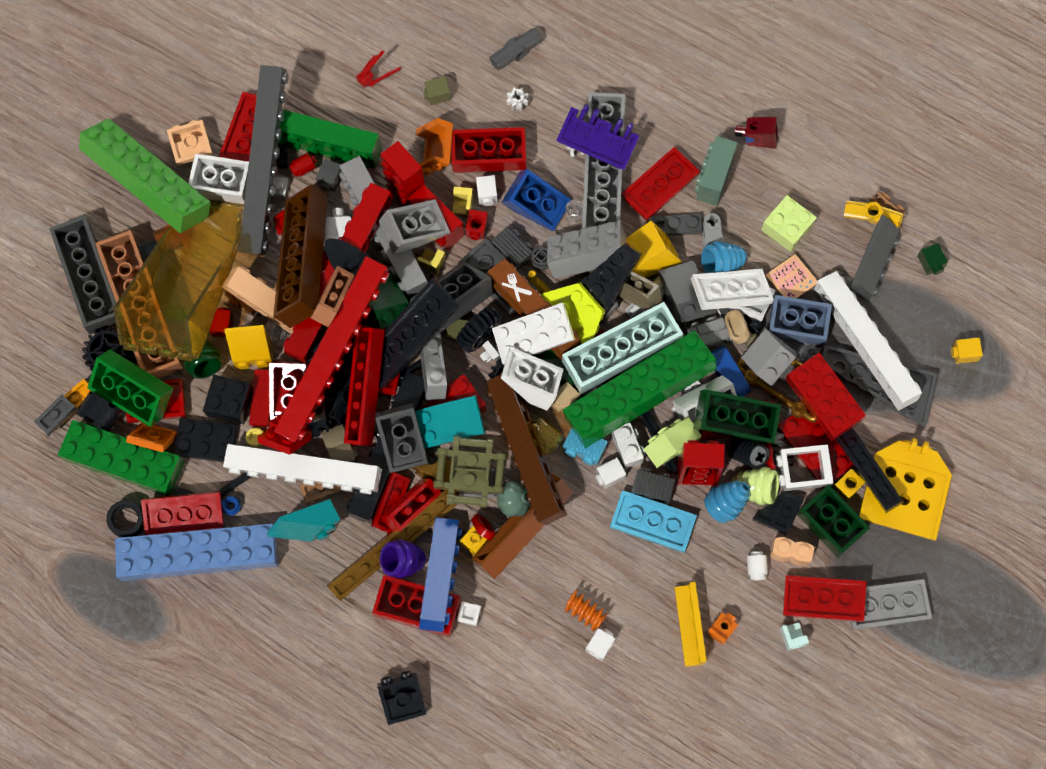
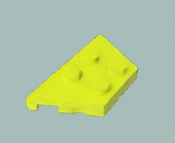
M581 283L541 294L542 298L552 306L564 303L571 328L578 333L582 344L595 338L605 310Z

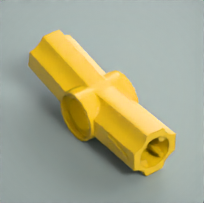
M847 201L844 210V218L866 220L872 224L878 223L881 215H884L897 228L900 227L904 216L903 213L882 207L877 202ZM872 210H877L878 214L875 216H871L869 212Z

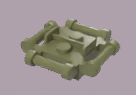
M454 435L453 450L437 449L436 481L433 482V488L448 490V505L459 503L481 505L480 507L487 508L488 494H504V487L502 486L507 455L501 453L492 454L493 439H469ZM459 445L486 448V453L459 451ZM446 457L452 458L449 483L443 482ZM492 461H497L495 486L492 487L489 486ZM455 492L469 494H481L482 496L481 498L468 496H456L454 494Z

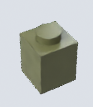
M446 76L424 82L425 89H422L424 99L429 100L430 106L451 100Z

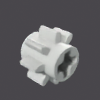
M513 88L511 93L507 92V105H511L513 111L515 109L522 111L524 105L528 106V101L526 100L528 99V93L524 94L523 88Z

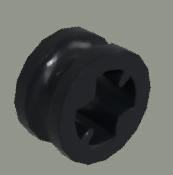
M749 318V323H747L749 331L759 335V330L761 331L764 328L758 320Z

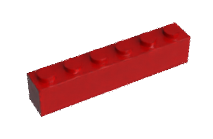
M362 327L359 334L355 335L344 435L345 444L373 445L385 331L383 329Z

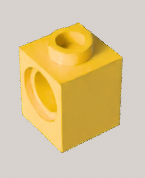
M850 469L834 485L833 489L847 502L865 482L857 471ZM845 481H852L855 487H847Z
M472 526L460 540L461 546L474 556L488 540L482 537L475 527Z

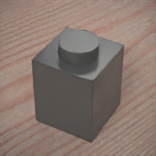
M324 159L316 176L320 188L327 191L329 189L336 190L341 179L339 173H341L339 165L341 164Z

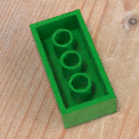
M108 350L96 358L87 387L149 427L163 419L173 391V387L112 350Z

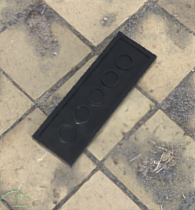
M432 278L384 331L379 379L380 388L385 389L460 307L437 279Z

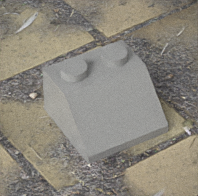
M765 328L741 358L756 375L772 386L796 358V352Z

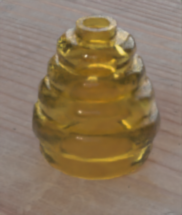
M542 416L537 417L536 421L533 420L532 424L544 455H550L554 450H558L561 446L560 443L564 440L563 434Z

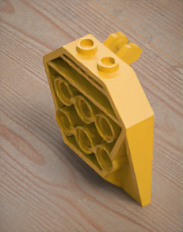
M912 438L911 441H897L875 453L873 458L884 474L885 470L893 472L894 477L890 478L887 475L886 477L899 496L907 500V505L901 504L885 513L868 486L865 485L859 517L867 522L936 541L952 474L939 453L929 447V442L925 441L920 447L917 446L916 438ZM904 476H910L913 483L906 482ZM923 481L930 482L932 488H926ZM918 503L925 504L926 511L920 510Z

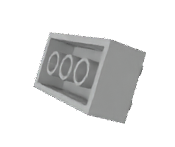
M620 220L548 237L547 264L554 279L594 270L624 243H627L626 234Z

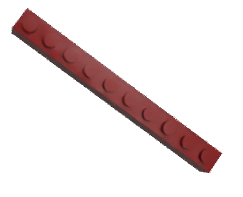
M370 182L368 188L366 187L363 190L360 204H357L354 208V215L351 221L348 220L343 236L339 237L338 240L347 242L365 253L380 225L379 220L388 210L393 200L391 191ZM329 260L327 261L326 269L321 271L319 299L334 272ZM311 317L293 326V332L285 340L283 350L287 355L306 363L308 359H311L314 353L313 349L319 343L327 326L315 321Z
M367 256L365 257L274 432L294 443L304 439L307 433L305 428L308 422L312 423L316 416L314 411L317 405L321 406L325 399L324 392L326 388H330L335 378L332 376L336 370L339 371L344 362L342 357L345 353L348 354L352 348V338L354 335L357 336L362 328V325H360L362 319L368 317L371 311L369 306L372 300H377L381 292L378 290L381 283L385 284L390 275L388 267Z

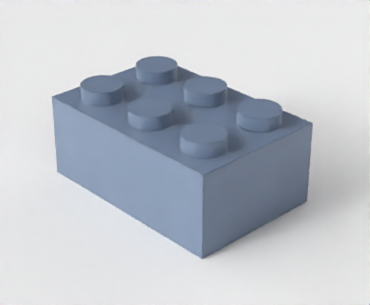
M775 295L772 302L768 330L780 340L824 347L828 336L832 304Z

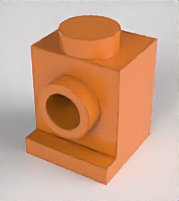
M728 612L726 615L721 613L707 634L723 646L738 626L736 623L737 619ZM726 623L728 629L723 630L721 624Z

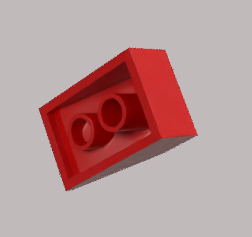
M274 359L270 362V420L280 414L283 415L304 375L303 371L306 367L304 362L287 359Z
M464 374L447 385L445 399H431L421 408L424 409L476 396L480 413L482 414L487 411L486 404Z

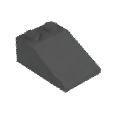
M694 261L658 271L670 312L677 324L717 313L716 309L701 310L691 282L693 274H700Z
M413 403L375 413L390 473L428 464Z

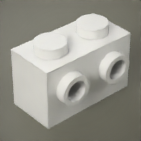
M627 423L612 432L611 435L624 470L643 464V457L646 455L643 446H639L637 442L639 435L636 427L632 428L631 423Z

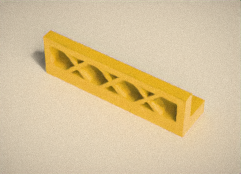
M690 582L687 586L674 587L685 667L705 665L707 662L696 582Z

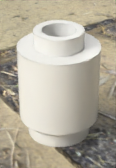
M760 551L750 552L751 556H747V570L750 580H766V575H768L767 555H763Z

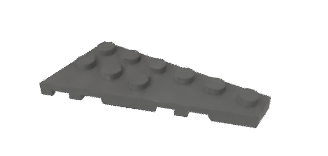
M824 345L822 357L836 375L921 428H926L938 373L903 365L909 370L914 382L919 384L922 394L918 401L898 411L859 353Z

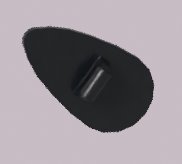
M332 238L325 241V251L334 270L339 266L354 274L351 281L352 284L365 257L369 256L347 242Z

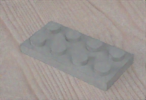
M925 579L866 587L865 621H850L852 630L931 620L932 615Z

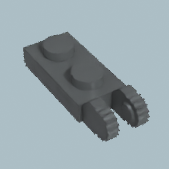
M701 214L654 216L649 218V222L652 220L655 224H664V228H659L668 236L702 234Z

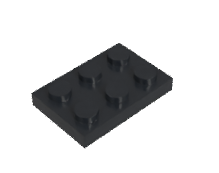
M180 418L173 454L183 458L224 463L227 444L235 445L238 426Z

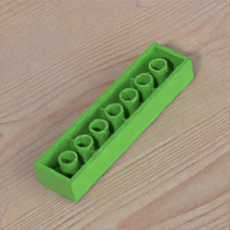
M108 118L80 132L79 149L179 233L208 218L210 201Z

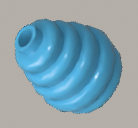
M721 241L706 245L701 254L702 267L705 273L737 271L747 260V253L742 247Z
M738 480L721 483L712 487L704 498L708 513L720 523L733 521L743 511L747 500H749L750 488L747 483Z

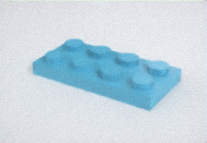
M622 490L610 528L685 553L697 515Z

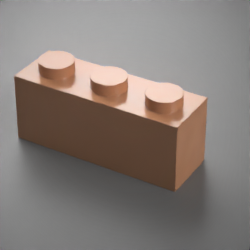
M339 266L336 267L311 316L312 319L329 327L344 299L354 274Z

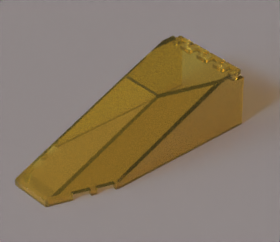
M210 201L209 215L204 221L182 233L171 227L166 230L113 307L119 344L124 345V350L135 352L140 350L141 353L157 355L159 352V356L175 358L177 356V359L192 361L193 358L197 359L199 357L224 290L222 285L229 276L240 245L241 205Z

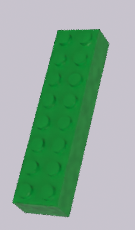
M694 330L562 409L565 420L586 449L717 369L716 359Z

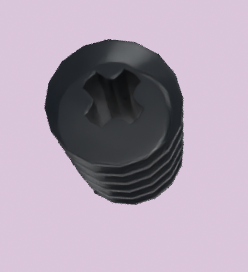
M735 438L729 445L730 457L752 468L758 469L763 467L769 459L768 448L751 440Z

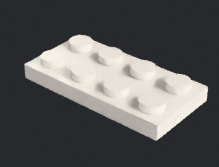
M763 269L693 274L691 277L701 310L772 304L774 300Z
M564 303L492 328L503 365H505L510 347L529 355H535L575 340Z

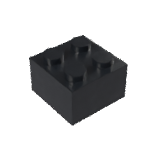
M213 374L203 412L207 417L244 425L252 398L253 386L250 382Z

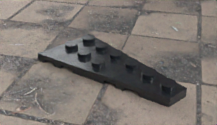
M624 243L604 263L579 282L605 310L603 319L643 254L628 243Z

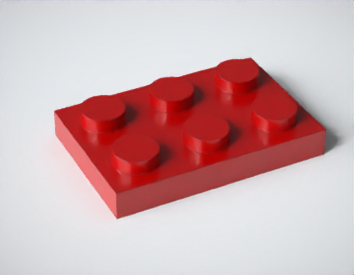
M183 379L164 380V383L173 387V391L164 417L161 420L186 417ZM126 412L128 424L141 422Z

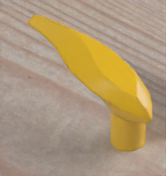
M529 271L527 275L528 280L539 292L546 293L551 291L547 284L536 276L535 271Z

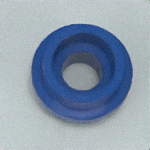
M235 496L226 497L222 501L223 512L230 516L236 515L241 509L240 500ZM234 503L235 507L233 509H229V504Z

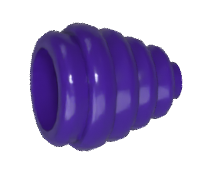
M402 539L386 543L380 552L382 571L386 575L397 579L411 576L413 573L421 570L426 563L424 551Z

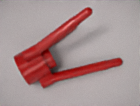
M384 50L377 56L373 55L362 71L355 76L356 80L364 88L367 85L372 87L379 81L401 70V67H398L374 80L372 79L374 75L370 69L384 54Z

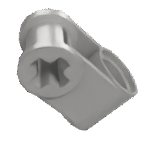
M715 213L706 215L702 223L703 248L712 242H724L721 220Z

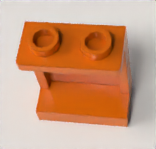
M436 118L416 129V136L425 139L423 162L419 163L422 167L423 175H430L450 165L453 123Z

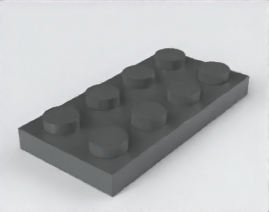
M485 238L462 258L458 265L465 262L487 274L488 270L506 258ZM517 269V272H518L521 276H524V275ZM529 281V285H530L533 289H537V288ZM492 286L493 295L490 297L511 316L515 310Z

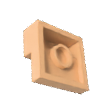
M193 120L189 124L176 125L167 130L177 166L194 161L195 154L213 155L203 120Z

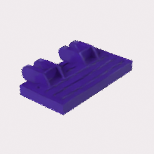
M584 105L579 118H576L579 110L571 107L556 142L625 171L640 138L635 133L631 134L634 124L630 123L627 126L622 138L618 136L623 125L622 119L619 118L611 133L613 124L598 118L599 109H595L590 122L587 123L584 119L590 106Z

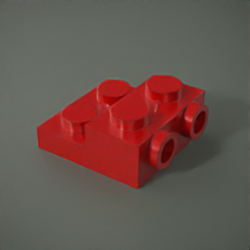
M282 414L269 421V429L258 435L257 443L291 455L312 440V431L307 424L305 428L307 433L302 441L299 440L298 443H294L277 434L274 430L282 417Z

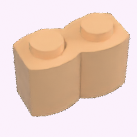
M779 537L775 538L772 543L770 557L781 562L790 561L798 566H807L812 561L814 547L806 542L794 543L788 538Z

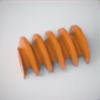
M576 589L566 603L565 612L568 613L572 610V617L579 614L578 621L581 622L586 619L584 626L587 627L592 624L591 631H595L604 622L609 612L603 615V607L596 610L597 603L590 606L591 599L588 598L586 601H583L584 594L576 596L578 589Z

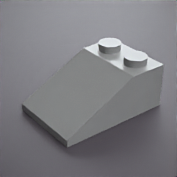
M436 199L387 210L379 220L393 254L412 250L450 234Z

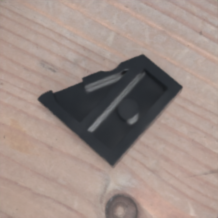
M785 491L773 504L767 505L760 513L754 515L753 521L787 536L803 499Z

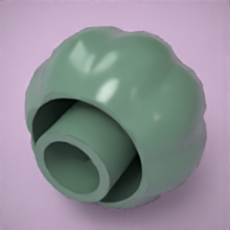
M506 482L502 486L504 487V494H497V505L506 516H523L531 507V503L526 495L528 493L526 486L522 482Z

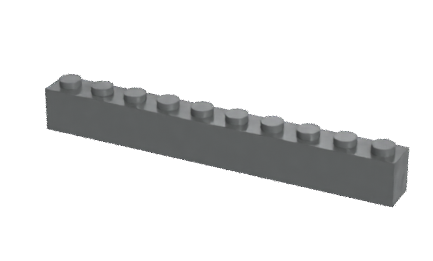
M260 65L239 243L240 253L265 256V252L269 249L267 234L271 231V222H269V217L273 213V203H271L272 196L275 195L276 189L273 183L274 177H277L278 173L276 159L280 155L278 141L282 138L280 124L284 120V110H282L283 103L286 102V91L284 89L289 79V75L286 73L287 70L283 67Z

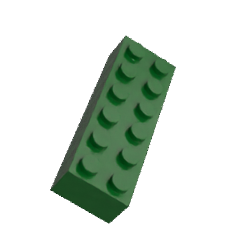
M284 110V120L280 124L282 138L278 141V144H286V146L297 151L300 149L305 150L312 155H324L332 160L335 158L340 159L345 163L360 156L367 169L370 167L376 168L382 150L379 134Z
M72 420L57 454L63 461L164 496H171L184 464L180 456L166 451L159 452L127 443V438Z

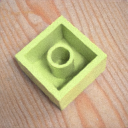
M786 195L764 221L761 230L789 252H792L814 226L817 217Z
M689 417L683 421L680 418L670 425L671 428L664 427L658 432V435L648 440L649 445L644 448V451L656 468L681 454L684 442L698 440L702 437L698 430L693 429L694 424Z

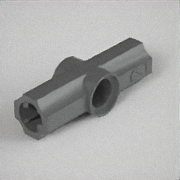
M532 28L518 38L513 37L509 39L502 49L489 57V60L493 67L499 71L512 61L523 59L530 49L542 42V37L537 29Z

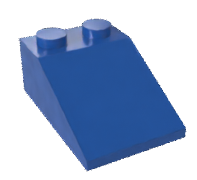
M525 169L519 171L501 203L529 220L554 231L571 199L530 170Z

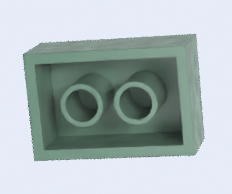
M716 136L714 142H710L701 174H699L694 191L697 193L696 200L715 206L718 205L738 142Z

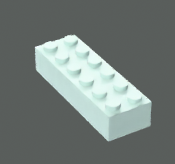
M662 302L562 354V363L578 391L582 394L632 368L681 339L683 333L666 304Z

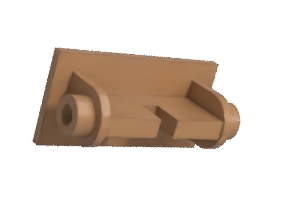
M876 191L879 196L877 198L873 196L869 201L877 202L882 207L903 214L906 211L898 203L894 206L890 202L892 198L885 192L880 194Z

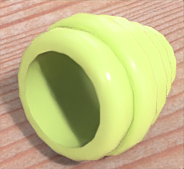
M769 467L753 468L745 472L740 471L737 476L732 478V482L738 480L748 484L750 488L749 501L756 502L758 505H770L775 502L779 490V474L776 470H771Z

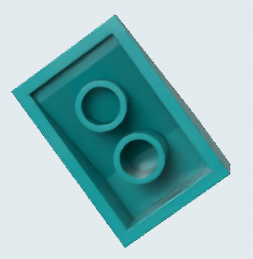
M476 396L415 411L424 448L453 442L454 435L460 436V438H469L486 433Z
M329 499L279 517L267 532L268 537L310 542L317 539L322 541L329 537L331 531L336 529L335 526L340 521V518Z

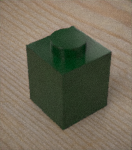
M939 243L921 249L918 254V258L927 275L942 273L948 264Z

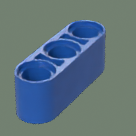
M723 345L711 351L716 359L717 369L714 372L717 377L723 375L732 382L737 396L743 397L750 393L751 388L727 348Z

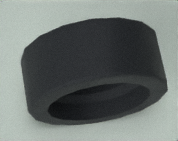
M131 500L118 501L107 512L106 521L108 528L120 538L137 536L144 529L142 508ZM130 508L137 513V523L130 530H121L116 526L115 517L122 509Z

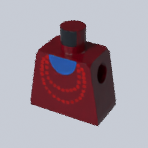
M777 117L747 118L746 126L736 125L735 136L745 137L748 146L776 149L778 139Z

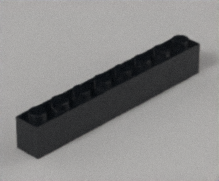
M406 371L405 376H401L398 387L400 388L396 396L393 395L391 399V409L413 403L414 409L417 411L425 396L423 377ZM379 430L376 436L378 441L375 446L371 447L369 452L370 460L368 464L365 463L366 465L378 466L382 469L378 492H372L371 495L360 493L358 489H354V492H356L354 498L349 500L346 507L350 517L368 524H372L391 474Z

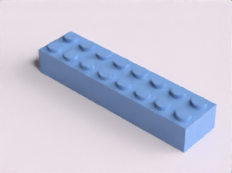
M273 524L115 538L116 578L121 581L278 567L277 538L268 537L267 535Z

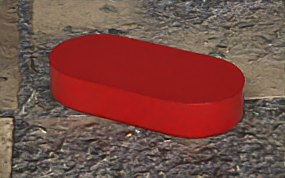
M475 514L471 521L476 531L482 537L491 541L495 536V531L490 522L482 515Z

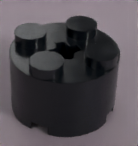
M90 390L76 414L92 422L96 427L109 432L123 410Z

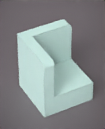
M799 623L787 626L782 625L780 627L787 651L806 646L809 643L807 635H803Z

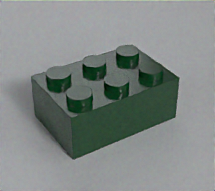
M829 484L797 514L837 558L870 529Z

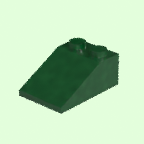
M391 273L386 283H381L378 289L381 292L377 300H372L369 306L371 311L367 321L370 328L386 330L409 305L408 300Z

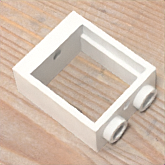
M828 445L781 449L779 455H776L777 467H781L779 484L783 486L784 491L819 488L833 484ZM818 452L822 480L790 483L787 456Z

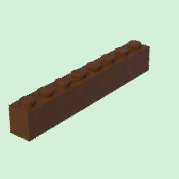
M502 374L486 382L488 386L487 392L495 404L493 408L501 420L500 427L507 436V445L513 452L514 464L521 473L520 480L526 486L528 492L526 494L527 499L535 510L533 511L534 517L539 523L548 525L566 516L567 512L521 395L501 379Z

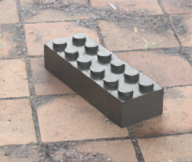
M84 215L49 228L85 330L90 335L94 333V330L101 331V327L106 329L108 326L122 323L121 314L95 245L97 240L86 216Z

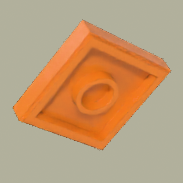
M141 422L127 436L126 442L164 452L176 440L177 431L156 425L149 427Z

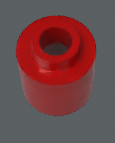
M306 152L291 161L292 163L288 166L297 178L316 169L315 164H317V161L312 154L308 155Z

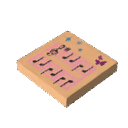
M796 254L765 275L768 282L780 296L800 298L815 287L817 283L816 278Z

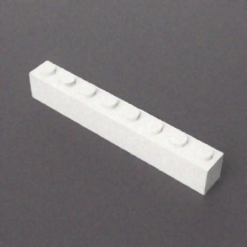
M837 271L819 279L814 290L823 303L832 304V316L899 411L918 401L922 394L919 384L914 382L909 370L899 361L898 354L892 351L888 340L878 331L876 323L871 321L866 309L859 304L855 293L850 291L846 285L845 279Z
M227 444L223 467L228 469L231 474L240 475L241 472H246L247 476L259 478V475H266V479L277 480L279 477L285 478L284 481L289 483H296V480L303 481L304 485L315 486V483H318L328 489H334V486L341 487V490L348 492L358 489L360 493L371 495L372 492H378L382 472L381 468L373 465L298 454L289 455L278 451Z

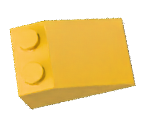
M264 325L225 329L232 362L236 368L249 369L250 366L265 368L273 361V345Z

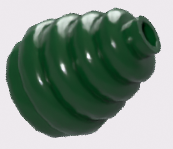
M190 335L184 343V368L196 379L211 377L221 367V354L213 343L205 339L204 336Z

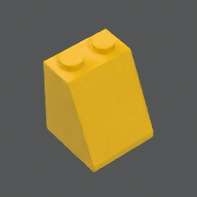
M652 220L626 238L629 245L643 253L632 272L644 278L657 274L659 270L682 263L668 235Z

